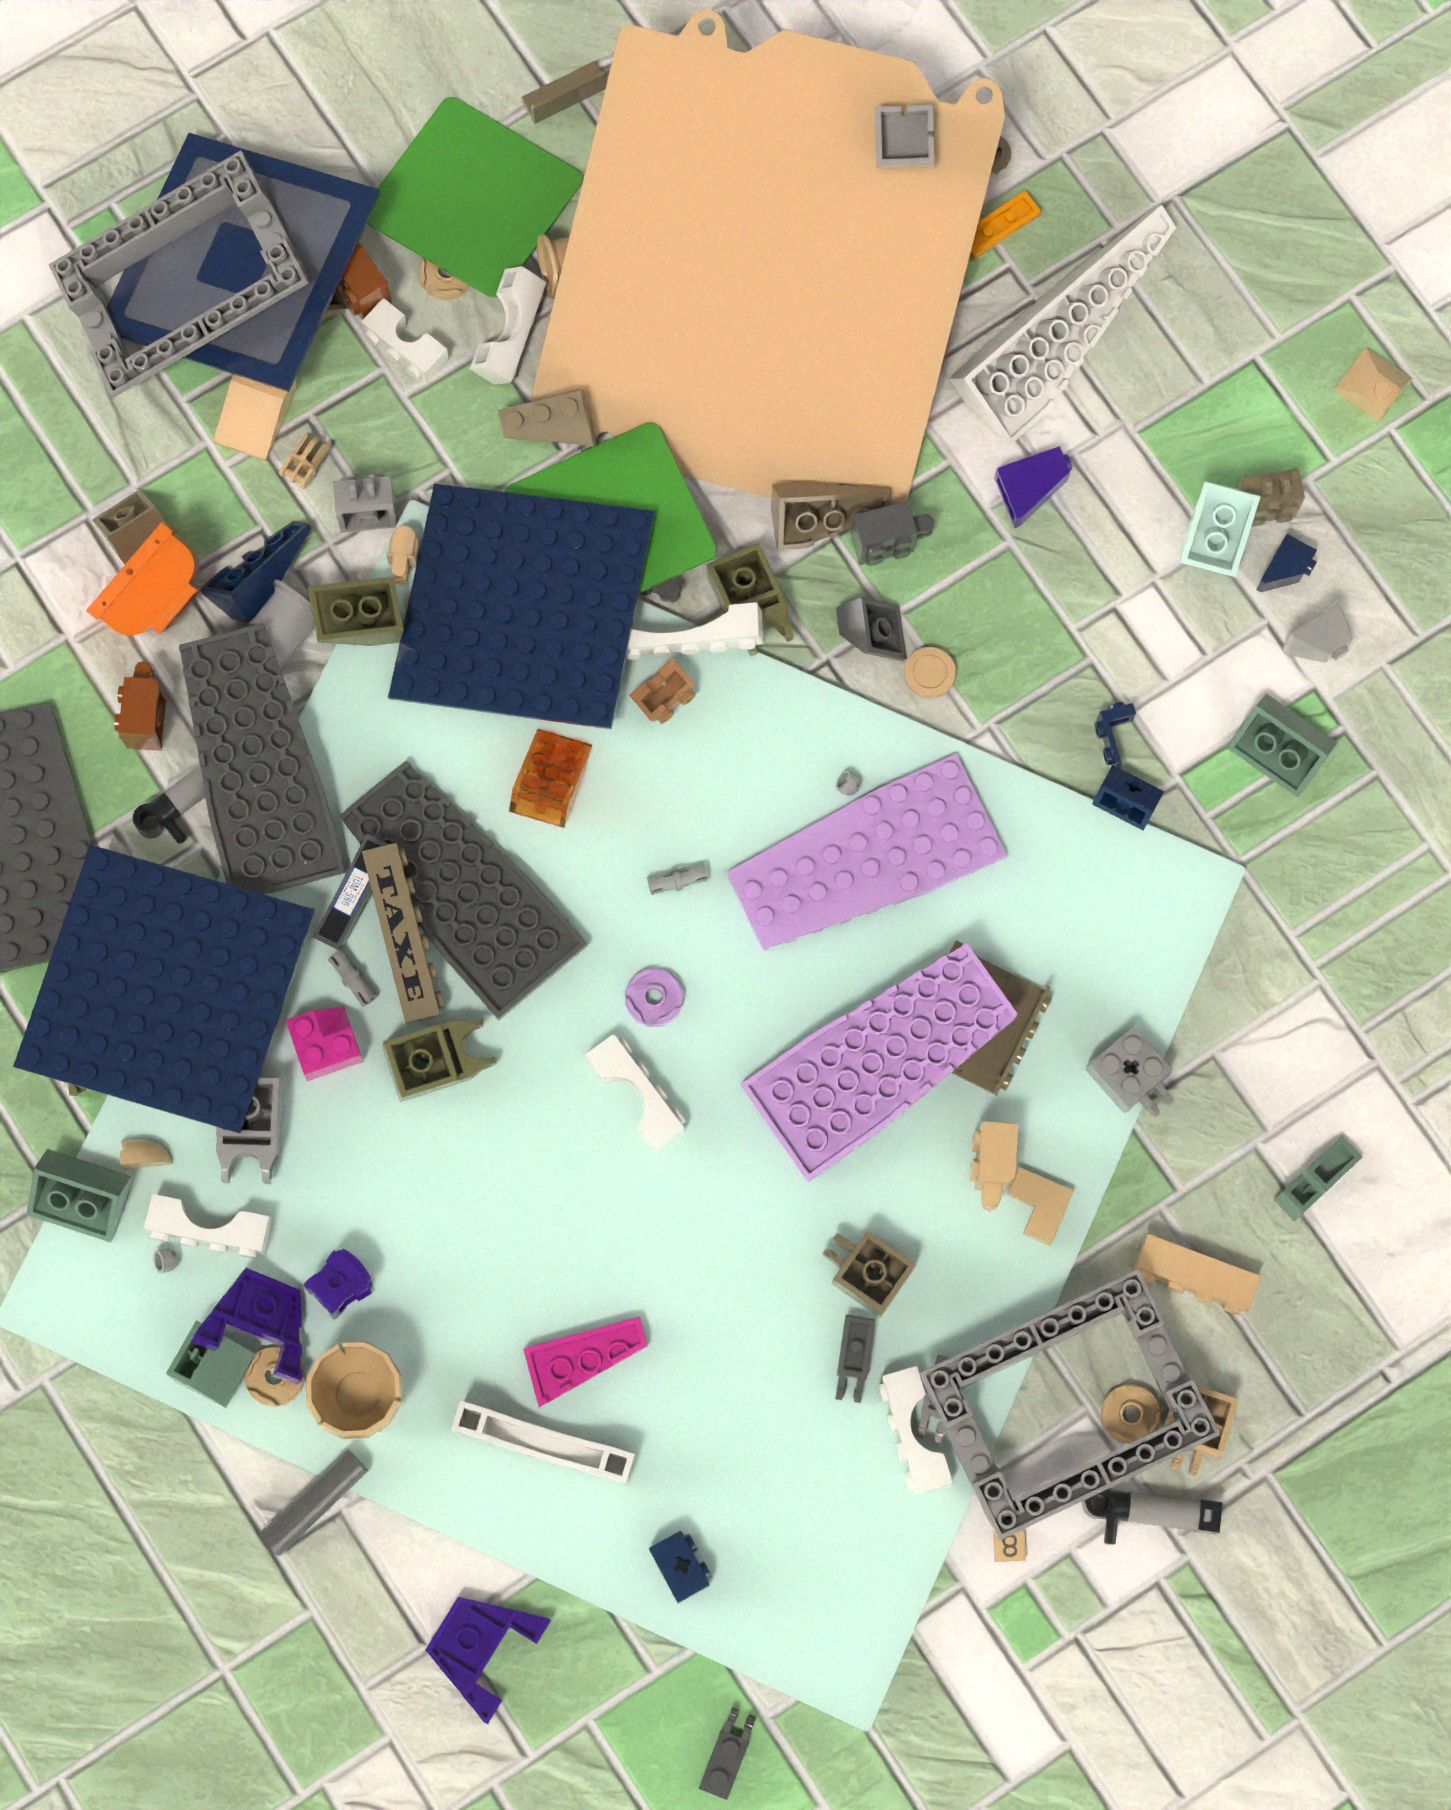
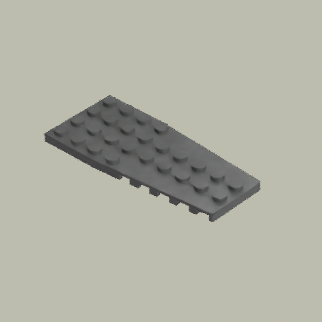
M258 624L180 644L179 651L197 744L208 815L226 884L265 895L345 874L324 789L265 625Z
M50 702L0 712V973L50 962L90 845H93Z
M408 761L402 763L341 813V820L360 846L368 833L387 844L397 843L398 849L404 848L408 865L403 866L405 877H412L415 894H411L410 897L413 906L419 905L423 921L418 923L419 926L426 933L441 956L498 1021L588 946V943L538 886L511 859L498 850L488 837L476 829L466 816H463L453 807L445 796H442L431 786V783L424 776L422 777Z

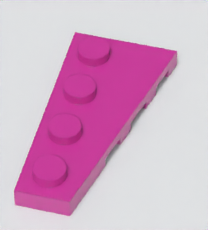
M640 1317L524 1348L538 1407L546 1405L647 1348Z

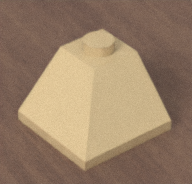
M1366 347L1336 385L1334 391L1380 422L1412 378Z

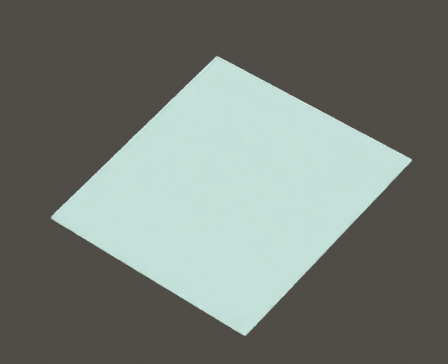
M411 500L407 503L395 529L399 526H407L415 532L418 539L417 564L429 506ZM390 539L369 579L393 577L391 572L392 565L388 564L386 553L389 551ZM409 567L408 580L404 585H397L395 583L403 625L416 567ZM638 599L632 629L651 633H673L700 627ZM400 642L376 646L336 644L299 717V722L324 789L345 872L349 869L360 844L341 820V813L402 763L408 761L422 777L424 776L431 783V786L442 796H445L453 807L463 816H466L476 829L488 837L498 850L511 859L538 886L583 937L588 946L498 1021L446 962L427 937L430 951L425 952L427 963L433 962L437 979L432 980L435 992L441 991L445 1008L439 1009V1016L406 1024L372 892L342 947L356 968H361L366 982L378 995L376 999H373L370 1004L364 1007L361 1006L350 988L343 985V979L328 961L329 957L338 950L313 938L345 874L265 894L315 910L260 1074L261 1078H280L283 1083L279 1159L272 1172L271 1184H264L262 1182V1170L259 1160L253 1157H245L237 1162L231 1175L230 1183H223L221 1181V1164L216 1153L217 1127L108 1095L76 1158L131 1176L127 1202L113 1240L107 1242L44 1221L0 1307V1327L315 1475L320 1476L339 1456L349 1449L369 1470L350 1491L860 1730L868 1731L873 1725L974 1493L946 1431L944 1432L941 1444L934 1442L935 1432L939 1427L940 1419L929 1416L926 1435L923 1436V1439L916 1437L925 1397L916 1404L912 1411L911 1430L915 1439L922 1447L932 1452L944 1453L953 1483L950 1486L919 1495L915 1494L914 1489H908L904 1472H908L905 1460L900 1461L895 1443L900 1442L896 1430L891 1432L886 1414L891 1413L888 1401L882 1402L878 1390V1385L882 1384L881 1378L884 1375L914 1366L918 1367L920 1373L935 1365L937 1355L952 1358L1055 1308L1143 1107L1138 1102L1128 1112L1124 1113L1087 1073L1086 1068L1089 1063L1133 1026L1155 1051L1164 1058L1243 878L1245 868L1236 862L1147 824L1144 831L1092 805L1094 800L757 651L756 655L750 656L747 649L728 647L723 652H712L710 649L699 650L697 654L693 655L674 652L670 653V656L667 657L642 655V658L638 660L626 659L611 730L391 700L388 698ZM674 658L695 683L693 691L696 693V696L688 704L682 705L681 703L673 710L674 715L667 722L661 724L658 720L650 721L629 695L641 684L653 678L662 666ZM957 753L1007 857L927 894L896 905L892 904L880 908L879 911L863 914L852 918L851 921L835 924L824 928L823 931L815 934L810 933L796 938L795 941L785 942L773 946L767 951H763L728 879V871L870 792ZM845 770L853 772L860 779L859 791L854 795H845L835 788L837 779ZM704 863L708 881L685 886L680 891L673 889L651 895L647 877L670 872L675 867L682 869ZM222 869L216 881L226 884L224 872ZM418 924L420 935L425 934ZM956 940L963 944L967 943L977 957L1045 990L1047 985L1051 987L1047 996L1051 997L1052 1000L1045 1013L1039 1011L1035 1021L1040 1024L1032 1039L1026 1037L1022 1047L1027 1050L1019 1065L1013 1063L1009 1073L1014 1076L1006 1091L1000 1089L996 1096L950 1073L885 1129L810 1182H807L740 1085L812 1033L839 1017L847 1015L861 1004L884 993L890 987L896 986L908 979L917 971L925 969L939 958L947 956ZM648 968L670 972L679 980L683 990V1005L679 1015L670 1023L660 1027H648L638 1023L629 1014L625 1004V991L629 981L638 972ZM657 990L649 991L646 995V1001L652 1005L659 1004L663 999L662 994ZM344 1006L363 1062L307 1082L285 1020L312 1010ZM482 1018L483 1027L474 1030L464 1038L462 1042L463 1049L466 1054L473 1058L495 1057L497 1064L482 1070L469 1081L400 1102L382 1048L383 1042L453 1020L472 1021ZM612 1034L618 1040L623 1038L633 1051L629 1055L635 1063L639 1061L643 1063L650 1073L647 1079L653 1087L657 1084L661 1087L668 1098L665 1100V1103L671 1110L676 1108L685 1120V1123L682 1124L684 1133L657 1153L653 1151L638 1131V1124L645 1110L644 1100L638 1090L630 1084L621 1081L602 1083L585 1060L587 1052ZM416 1057L413 1066L422 1070L428 1062L426 1059L422 1061L421 1057ZM1125 1065L1126 1067L1123 1071L1126 1074L1132 1072L1136 1075L1134 1073L1135 1069L1132 1066ZM253 1104L250 1105L247 1115H252L256 1111ZM982 1121L1018 1124L1016 1172L1021 1167L1074 1190L1051 1246L1023 1234L1034 1207L1007 1196L1010 1187L1005 1192H1001V1201L996 1210L994 1209L989 1212L981 1206L982 1190H974L975 1182L970 1181V1166L973 1164V1159H976L977 1153L971 1152L972 1135L975 1129L980 1128ZM140 1138L152 1139L162 1144L169 1152L172 1165L124 1169L120 1163V1151H123L121 1141ZM151 1194L181 1199L185 1204L190 1221L206 1229L225 1226L234 1219L239 1211L269 1216L272 1219L265 1255L257 1254L256 1258H248L238 1255L239 1250L227 1248V1253L209 1250L210 1245L198 1243L197 1247H189L179 1244L180 1239L169 1237L168 1242L151 1239V1234L144 1230ZM868 1231L917 1264L881 1318L831 1284L840 1268L826 1259L822 1253L825 1249L832 1250L845 1261L851 1254L835 1243L833 1237L836 1233L857 1245L865 1232ZM164 1248L172 1249L176 1252L174 1258H178L177 1267L170 1272L159 1274L154 1266V1251ZM345 1249L354 1255L369 1273L373 1284L370 1289L372 1294L359 1302L355 1300L346 1306L345 1311L337 1319L333 1320L318 1300L306 1291L304 1283L322 1270L327 1264L326 1259L333 1250L337 1252L338 1250ZM245 1268L295 1287L301 1292V1328H299L300 1344L302 1345V1356L300 1361L305 1371V1382L302 1391L295 1400L284 1406L270 1407L260 1404L249 1394L244 1377L228 1406L225 1408L180 1385L166 1374L195 1321L197 1320L202 1323ZM873 1268L872 1271L870 1269L866 1270V1272H868L869 1274L868 1278L870 1280L874 1281L875 1279H881L878 1276V1269ZM845 1315L875 1319L867 1379L864 1380L861 1403L854 1402L853 1394L857 1378L851 1377L845 1378V1394L842 1400L835 1399L839 1377L837 1375ZM640 1317L647 1348L546 1405L538 1407L524 1348ZM226 1324L223 1335L253 1353L267 1347L280 1346ZM342 1342H368L389 1353L402 1374L403 1400L401 1401V1407L389 1426L369 1438L341 1439L321 1429V1426L317 1425L306 1405L307 1376L318 1356L338 1343L344 1350ZM1033 1356L960 1390L964 1399L966 1398L974 1415L973 1418L990 1454ZM273 1368L268 1371L266 1379L269 1384L276 1385L281 1382L282 1378L273 1375ZM460 1400L552 1431L634 1453L635 1460L627 1486L453 1433L451 1428ZM682 1531L684 1536L690 1534L698 1549L693 1554L698 1563L705 1562L712 1578L708 1580L710 1587L677 1604L649 1548ZM681 1557L676 1559L677 1566L674 1567V1570L676 1572L681 1570L683 1574L688 1573L687 1566L690 1564L689 1560L683 1561Z

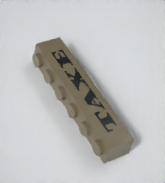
M392 843L362 851L405 1023L439 1016V1009L445 1007L441 991H434L432 980L437 979L433 962L427 963L425 952L430 951L426 933L420 935L417 923L423 922L419 905H412L410 895L415 894L412 877H405L403 866L408 865L404 848L398 849L397 843Z

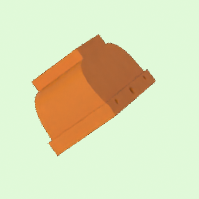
M161 522L86 611L96 620L101 619L113 630L123 635H138L152 628L158 634L164 633L201 590L193 582L199 569V560L195 550L177 534L179 531L169 522Z

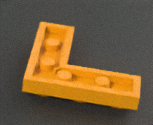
M1025 190L981 220L979 219L970 253L973 260L1041 216L1040 208Z

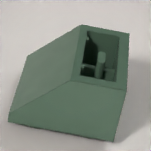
M196 1320L166 1374L180 1385L226 1408L256 1354L225 1335L222 1336L220 1346L216 1351L191 1342V1336L202 1324Z

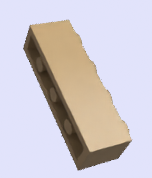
M1147 1234L1144 1238L1133 1271L1139 1269L1144 1281L1155 1283L1156 1280L1166 1283V1288L1173 1292L1183 1294L1185 1290L1195 1294V1299L1206 1304H1212V1301L1224 1305L1223 1310L1236 1315H1240V1312L1246 1313L1250 1309L1261 1278L1260 1275L1151 1234Z

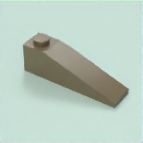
M800 482L772 484L771 513L777 550L805 549L813 546L816 541L827 537L832 539L839 536L840 532L851 529L853 515L890 506V489Z

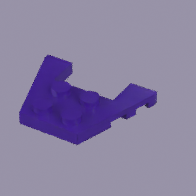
M245 1268L191 1336L190 1341L216 1351L220 1346L226 1324L280 1345L281 1349L273 1375L299 1384L303 1378V1370H300L302 1345L300 1344L299 1328H301V1292L295 1287Z
M458 1597L425 1650L479 1715L481 1720L488 1725L503 1700L477 1685V1680L509 1628L538 1644L551 1620L542 1616Z

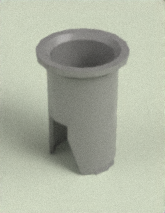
M275 579L273 582L275 592L247 627L258 624L265 625L281 668L314 627L310 602L282 581Z

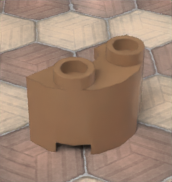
M672 658L657 671L653 678L641 684L629 696L650 721L658 720L663 724L674 715L673 710L681 703L682 705L688 704L696 696V693L693 691L695 683Z

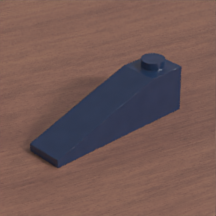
M292 521L264 541V548L252 553L248 551L241 556L244 560L242 563L231 570L226 566L201 588V593L231 619L244 622L252 621L275 592L274 580H282L312 529L308 523Z

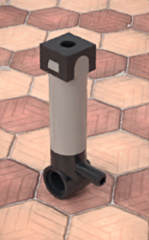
M198 766L150 803L142 804L134 810L133 823L139 834L145 838L152 839L160 836L166 828L178 844L186 841L187 836L174 820L205 798L201 767ZM146 817H156L153 825L147 827L142 825Z
M1107 1489L1096 1494L1102 1496L1106 1501V1507L1103 1511H1097L1092 1507V1497L1082 1501V1508L1086 1515L1093 1519H1106L1104 1543L1107 1545L1116 1544L1118 1521L1193 1530L1194 1532L1215 1535L1220 1533L1223 1502L1202 1499L1191 1500Z

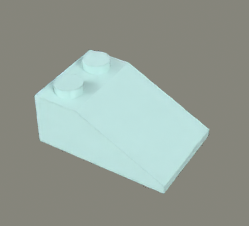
M1204 481L1182 545L1180 563L1236 577L1261 496Z

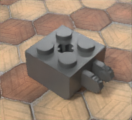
M905 503L853 515L850 535L859 565L867 563L868 566L880 564L886 558L894 557L895 559H901L909 556L911 552H914L916 540L923 539L932 534L935 519L928 514L912 516L910 506Z

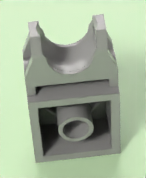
M259 1077L251 1102L256 1111L252 1115H247L241 1134L217 1127L216 1153L221 1164V1181L223 1183H230L231 1175L239 1160L245 1157H253L259 1160L262 1170V1182L264 1184H271L272 1172L279 1159L283 1098V1083L280 1078Z

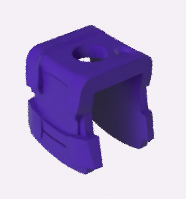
M345 1249L338 1250L337 1252L333 1250L326 1259L327 1264L322 1270L304 1283L306 1291L318 1300L333 1320L337 1319L345 1311L346 1306L355 1300L359 1302L372 1294L370 1289L373 1284L369 1273L363 1264Z

